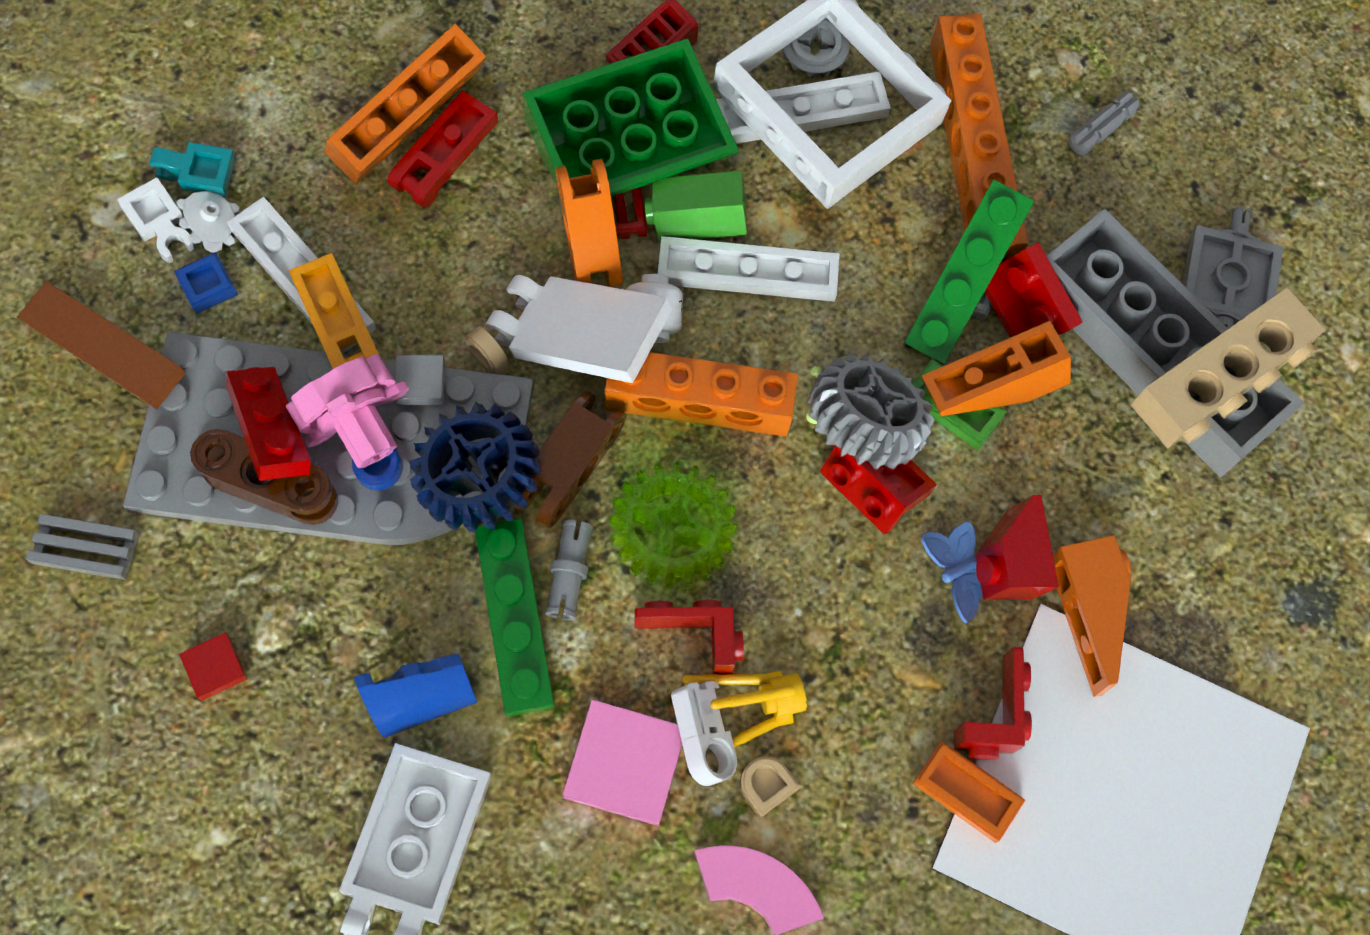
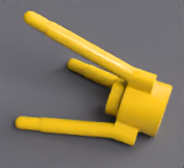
M775 671L766 674L684 675L682 677V682L686 685L698 682L700 685L708 681H715L718 685H760L759 691L714 699L710 703L711 708L721 709L761 702L765 715L773 713V717L732 737L734 748L776 727L793 724V714L804 712L807 708L804 686L798 673L782 675L781 671Z

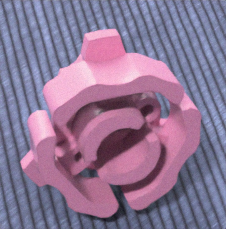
M374 354L366 359L361 356L341 364L322 377L305 385L292 395V401L286 405V408L299 431L308 434L304 438L308 447L320 445L338 432L358 468H365L387 457L398 447L377 409L382 405L403 397L409 388L405 381L395 384L396 381L381 356Z

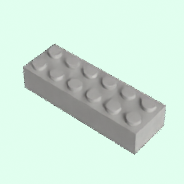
M1103 209L1047 255L1050 264L1083 322L1074 327L1073 330L1138 396L1152 382L1228 329L1106 209ZM1224 366L1228 373L1237 377L1231 368ZM1280 378L1261 393H1258L1254 387L1244 393L1243 396L1248 401L1225 419L1219 413L1208 419L1207 421L1212 427L1192 443L1188 444L1182 438L1220 478L1305 403ZM1189 391L1194 400L1203 403L1197 393Z

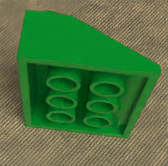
M688 38L523 92L526 123L539 154L557 187L556 167L565 166L569 178L591 174L592 160L601 158L605 165L612 197L738 154L739 149Z

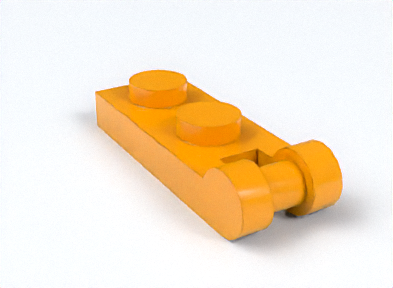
M332 253L288 270L333 369L361 356L366 359L374 354L379 355ZM358 343L361 352L343 358L340 349Z

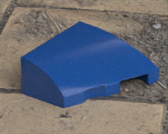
M459 653L439 657L428 662L402 665L392 677L373 683L370 672L354 677L360 696L383 738L477 703L466 668Z

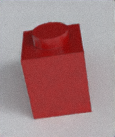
M1032 495L1008 509L977 551L976 575L981 583L983 600H1032L1059 587L1042 495Z

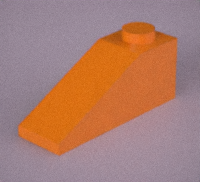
M1048 321L921 375L942 417L1025 403L1070 385L1071 356L1052 323Z
M1115 535L1062 546L1053 555L1059 587L1056 589L1093 697L1105 694L1119 680L1131 584V566L1126 552L1119 548Z

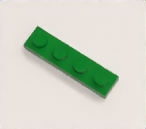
M993 179L906 338L905 344L943 364L946 363L1035 200Z
M522 518L496 522L495 530L488 529L485 525H479L475 534L505 716L510 717L555 708Z

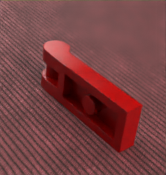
M462 90L393 167L388 175L387 184L398 192L405 190L411 194L412 201L422 208L429 207L437 197L439 189L498 123L497 112ZM420 167L428 172L422 180L414 176Z

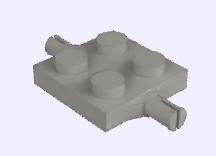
M1243 207L1232 210L1230 229L1215 230L1196 225L1190 234L1182 284L1228 329L1277 294L1283 246L1263 242L1248 233L1252 212L1246 209L1243 213Z

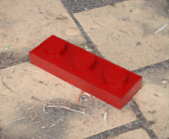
M251 367L227 371L226 387L259 481L310 475L311 459L301 433L286 408L289 402L275 367Z

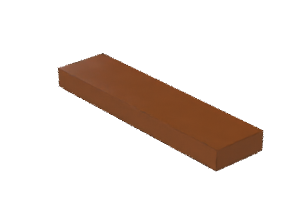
M47 281L17 316L23 323L156 410L186 373L173 361Z

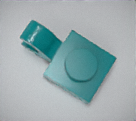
M188 142L185 153L174 152L165 148H153L149 164L152 167H157L155 171L156 178L166 181L178 179L181 190L193 192L209 191L226 197L236 157L233 149Z

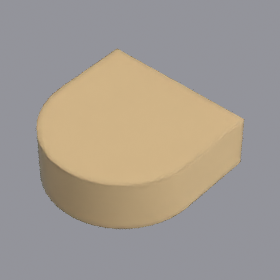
M478 326L465 336L467 350L489 373L503 375L509 370L506 354L497 341L484 328Z
M767 756L752 760L745 767L740 779L741 792L759 819L801 788L781 761Z

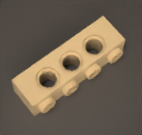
M1285 288L1148 385L1133 401L1131 406L1167 449L1182 438L1190 444L1212 427L1207 421L1217 413L1225 419L1248 401L1243 396L1244 393L1253 387L1258 393H1261L1282 376L1278 370L1280 367L1288 362L1292 368H1295L1314 354L1317 349L1312 343L1326 329L1288 288ZM1260 342L1266 344L1271 351L1266 350ZM1224 366L1231 368L1237 377L1228 373ZM1189 391L1197 393L1203 403L1194 400Z

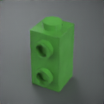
M742 171L668 177L653 182L652 197L645 198V214L647 224H655L658 241L661 242V236L703 239L747 235L746 196Z

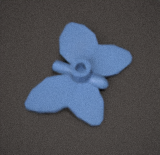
M964 522L952 529L948 537L941 533L928 532L921 536V542L933 561L939 567L945 568L942 580L945 583L954 582L951 592L955 608L964 623H968L975 617L979 608V598H983L981 583L976 575V556H973L976 547L975 530L971 523Z

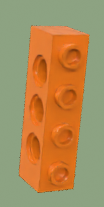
M455 23L327 139L324 153L357 185L479 72L487 56Z
M649 352L633 383L607 378L606 411L613 412L619 409L627 414L787 437L793 418L798 374Z

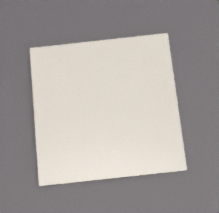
M1040 604L1022 646L1024 662H1029L1031 666L1030 688L1028 692L1024 691V710L1030 711L1032 717L1031 737L1029 741H1025L1024 747L1013 754L999 753V759H976L974 763L1024 798L1025 802L1001 840L997 843H994L953 814L931 869L1067 935H1240L1310 728L1123 642L1118 683L1105 694L1093 697L1066 615ZM1001 698L991 722L993 724H1003V698Z

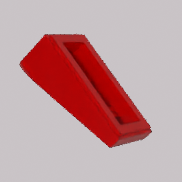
M666 0L606 54V60L611 64L626 59V56L630 53L634 56L645 53L646 51L641 47L644 43L651 50L688 38L692 46L697 43L698 23L676 0ZM660 33L667 41L662 43L655 35Z

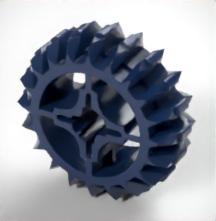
M475 402L470 413H467L464 407L457 405L455 417L449 419L446 415L439 414L441 425L436 430L424 427L425 435L429 439L425 443H414L415 451L421 457L409 461L410 469L416 474L410 481L412 488L418 493L417 501L424 509H429V514L437 522L445 520L448 527L454 530H458L463 525L469 532L476 533L481 521L488 529L495 530L496 517L500 515L505 520L512 521L513 514L510 509L515 504L519 507L527 508V500L522 494L524 492L537 491V484L531 477L542 473L541 465L535 459L540 455V450L537 444L532 441V432L526 425H521L517 415L511 412L505 414L502 408L495 404L487 411L482 404ZM486 438L480 442H471L476 439ZM469 456H472L479 465L478 469L483 475L482 479L473 471V465L469 461ZM506 468L503 476L498 481L500 473ZM475 491L482 492V494L477 495V496H474V497H468V498L456 497V496L459 495V494L463 497V496H465L466 494L471 493V492H475Z

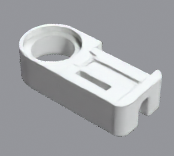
M715 681L704 682L700 685L698 682L689 683L673 690L671 693L689 772L699 784L704 786H711L731 778L737 768V757L731 732H725L720 710L713 709L710 706L711 701L717 699L715 690L719 688V685ZM707 748L717 757V773L713 772L706 762L705 754Z

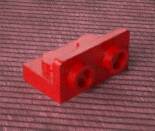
M1039 242L1001 263L985 290L990 303L1010 338L1048 321L1052 323L1058 335L1083 323Z
M835 446L820 470L821 474L883 534L890 532L906 512L926 499L937 486L912 460H909L906 465L898 464L893 470L885 465L880 466L876 470L868 461H864L858 466L855 457L846 454L841 457V449Z

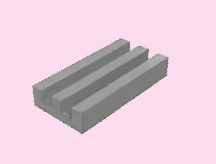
M40 514L37 523L41 526L39 532H34L32 542L35 545L33 551L28 550L26 556L28 562L35 565L122 580L127 579L140 535L135 530ZM53 530L125 543L123 547L56 536L52 535ZM48 546L116 557L120 558L118 565L48 554L46 552Z

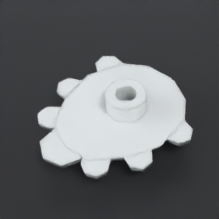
M209 191L195 192L186 199H179L176 202L177 207L183 210L184 215L179 220V226L183 229L190 228L192 230V233L189 235L190 242L197 244L202 241L205 250L211 253L222 250L223 243L227 246L235 244V239L230 235L232 231L227 222L235 217V213L239 212L240 207L236 203H230L221 195Z

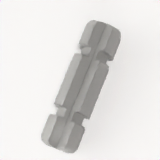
M1122 92L1113 100L1114 103H1109L1086 122V126H1081L1073 132L1068 140L1069 148L1074 150L1078 156L1086 155L1094 148V144L1102 142L1122 125V121H1127L1140 106L1139 100L1134 98L1131 92Z

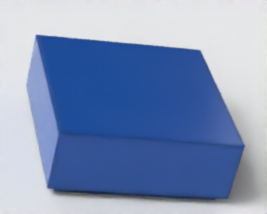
M216 252L174 271L196 314L238 295Z

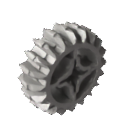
M849 354L845 359L836 358L831 364L826 366L824 371L819 373L814 382L815 385L810 392L808 403L811 406V410L808 416L817 421L815 431L828 436L826 445H836L841 449V457L849 454L855 457L858 466L864 461H868L876 470L882 465L893 470L898 464L906 465L909 460L916 456L918 451L923 449L929 440L928 436L931 433L934 418L930 414L933 406L923 400L926 392L913 386V377L906 378L899 373L900 367L893 369L886 365L884 359L874 362L867 354L860 359L853 354Z

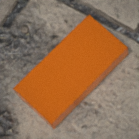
M943 741L938 743L912 782L917 788L994 843L1001 840L1025 802V799Z

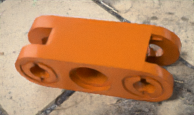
M602 158L592 160L591 174L569 178L565 166L556 167V178L574 280L592 284L590 274L604 271L609 287L623 285L611 193Z

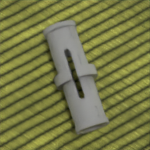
M577 520L563 521L557 560H553L551 563L550 573L554 577L548 605L545 609V615L557 619L560 602L565 600L562 620L566 621L576 619L581 580L587 579L589 569L585 565V559L593 526L581 521L578 539L574 540Z

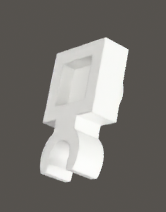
M158 178L117 199L119 206L144 242L157 236V249L162 259L167 263L174 261L170 251L167 249L168 245L173 241L184 243L189 252L194 250V244L189 239L190 234L185 229L174 226L179 223L183 215Z

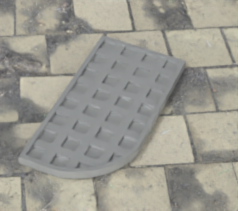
M167 332L162 355L179 365L186 373L157 410L150 405L148 406L123 507L128 512L382 545H405L428 540L453 529L448 527L445 520L437 522L431 517L429 509H424L417 501L418 493L411 486L410 479L416 474L410 469L409 461L421 457L415 451L414 443H425L429 439L425 435L424 427L436 430L441 425L439 414L446 415L451 419L455 417L457 405L464 407L467 413H470L475 402L482 404L487 411L495 404L501 407L505 414L509 412L514 413L521 421V425L528 426L534 380L532 378L445 367L444 404L396 405V402L393 401L379 407L377 411L398 446L396 449L403 463L400 479L392 487L381 491L370 490L360 484L353 472L352 457L338 432L322 444L308 447L304 441L308 434L300 432L311 459V464L324 470L337 492L339 501L337 510L330 519L320 524L310 525L215 489L206 482L203 475L197 471L191 462L190 451L192 444L198 436L209 430L220 429L244 437L226 387L227 371L251 367H275L287 400L290 403L292 395L301 388L333 370L326 353ZM342 354V355H343V358H347V357H349V356H352V355ZM383 359L395 380L396 361ZM486 438L476 439L471 442H480ZM469 456V461L473 465V471L482 479L483 475L478 469L479 465L472 456ZM506 468L500 473L498 481L503 476ZM257 477L255 484L263 485L267 484L271 480L259 481ZM479 491L471 492V493L466 494V495L463 496V497L459 494V495H457L456 497H460V498L474 497V496H477V495L482 494V492H479Z

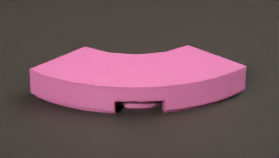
M713 846L694 851L709 901L730 899L749 905L765 918L773 935H779L824 919L816 899L806 884L791 869L775 858L760 851L739 846Z

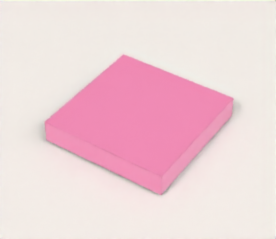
M591 700L562 797L659 826L682 747L678 724Z

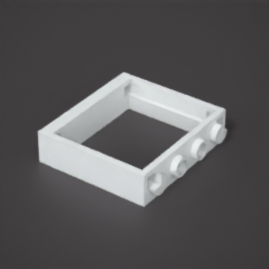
M856 0L805 1L717 62L713 81V89L826 209L830 208L940 126L951 103L941 85L933 82L917 66L914 58L907 52H903L888 37L885 29L879 23L873 22L863 12ZM825 18L917 110L840 168L834 164L748 73Z

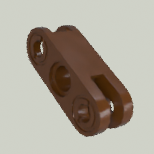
M588 390L583 391L577 397L540 448V455L535 459L541 465L542 473L531 477L537 484V491L524 492L522 494L527 500L528 507L545 484L552 488L536 516V521L549 529L565 513L618 437L626 421L627 415L619 409L615 410L611 415L609 414L605 420L592 413L591 409L596 396ZM516 504L514 505V507L519 509L520 511H524L526 509L524 507H519Z
M214 429L199 435L192 444L190 451L191 462L197 471L203 475L206 482L217 490L310 525L327 521L337 510L339 502L337 492L324 470L310 463V475L272 479L267 484L256 485L255 482L258 476L244 437L225 430Z

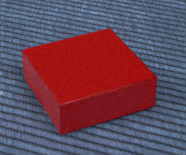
M226 632L179 654L196 697L201 701L248 679L233 642Z

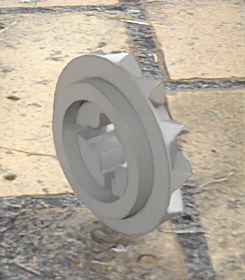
M825 18L784 47L783 59H788L791 62L793 71L798 69L805 71L809 78L814 74L820 73L827 78L831 71L842 68L849 53V40ZM815 37H819L820 51L818 55L812 56L810 46L814 42Z

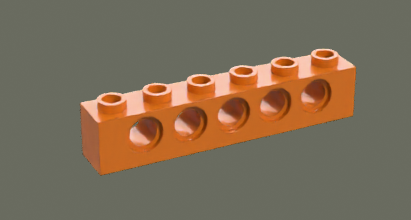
M981 13L939 16L929 46L936 83L941 85L947 97L951 100L943 120L964 230L967 229L993 179L1018 192ZM1024 222L1001 263L1026 249L1028 238Z

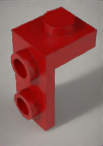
M658 600L644 603V608L635 609L634 622L636 629L711 628L713 674H732L735 661H743V631H734L733 607H722V602L717 600L693 602V607H673V603L670 601Z
M1012 647L1002 658L1003 724L963 722L954 730V750L969 751V758L996 760L999 759V753L1013 754L1025 746V741H1029L1032 732V717L1030 711L1024 710V691L1028 692L1030 688L1031 666L1029 662H1024L1023 648Z

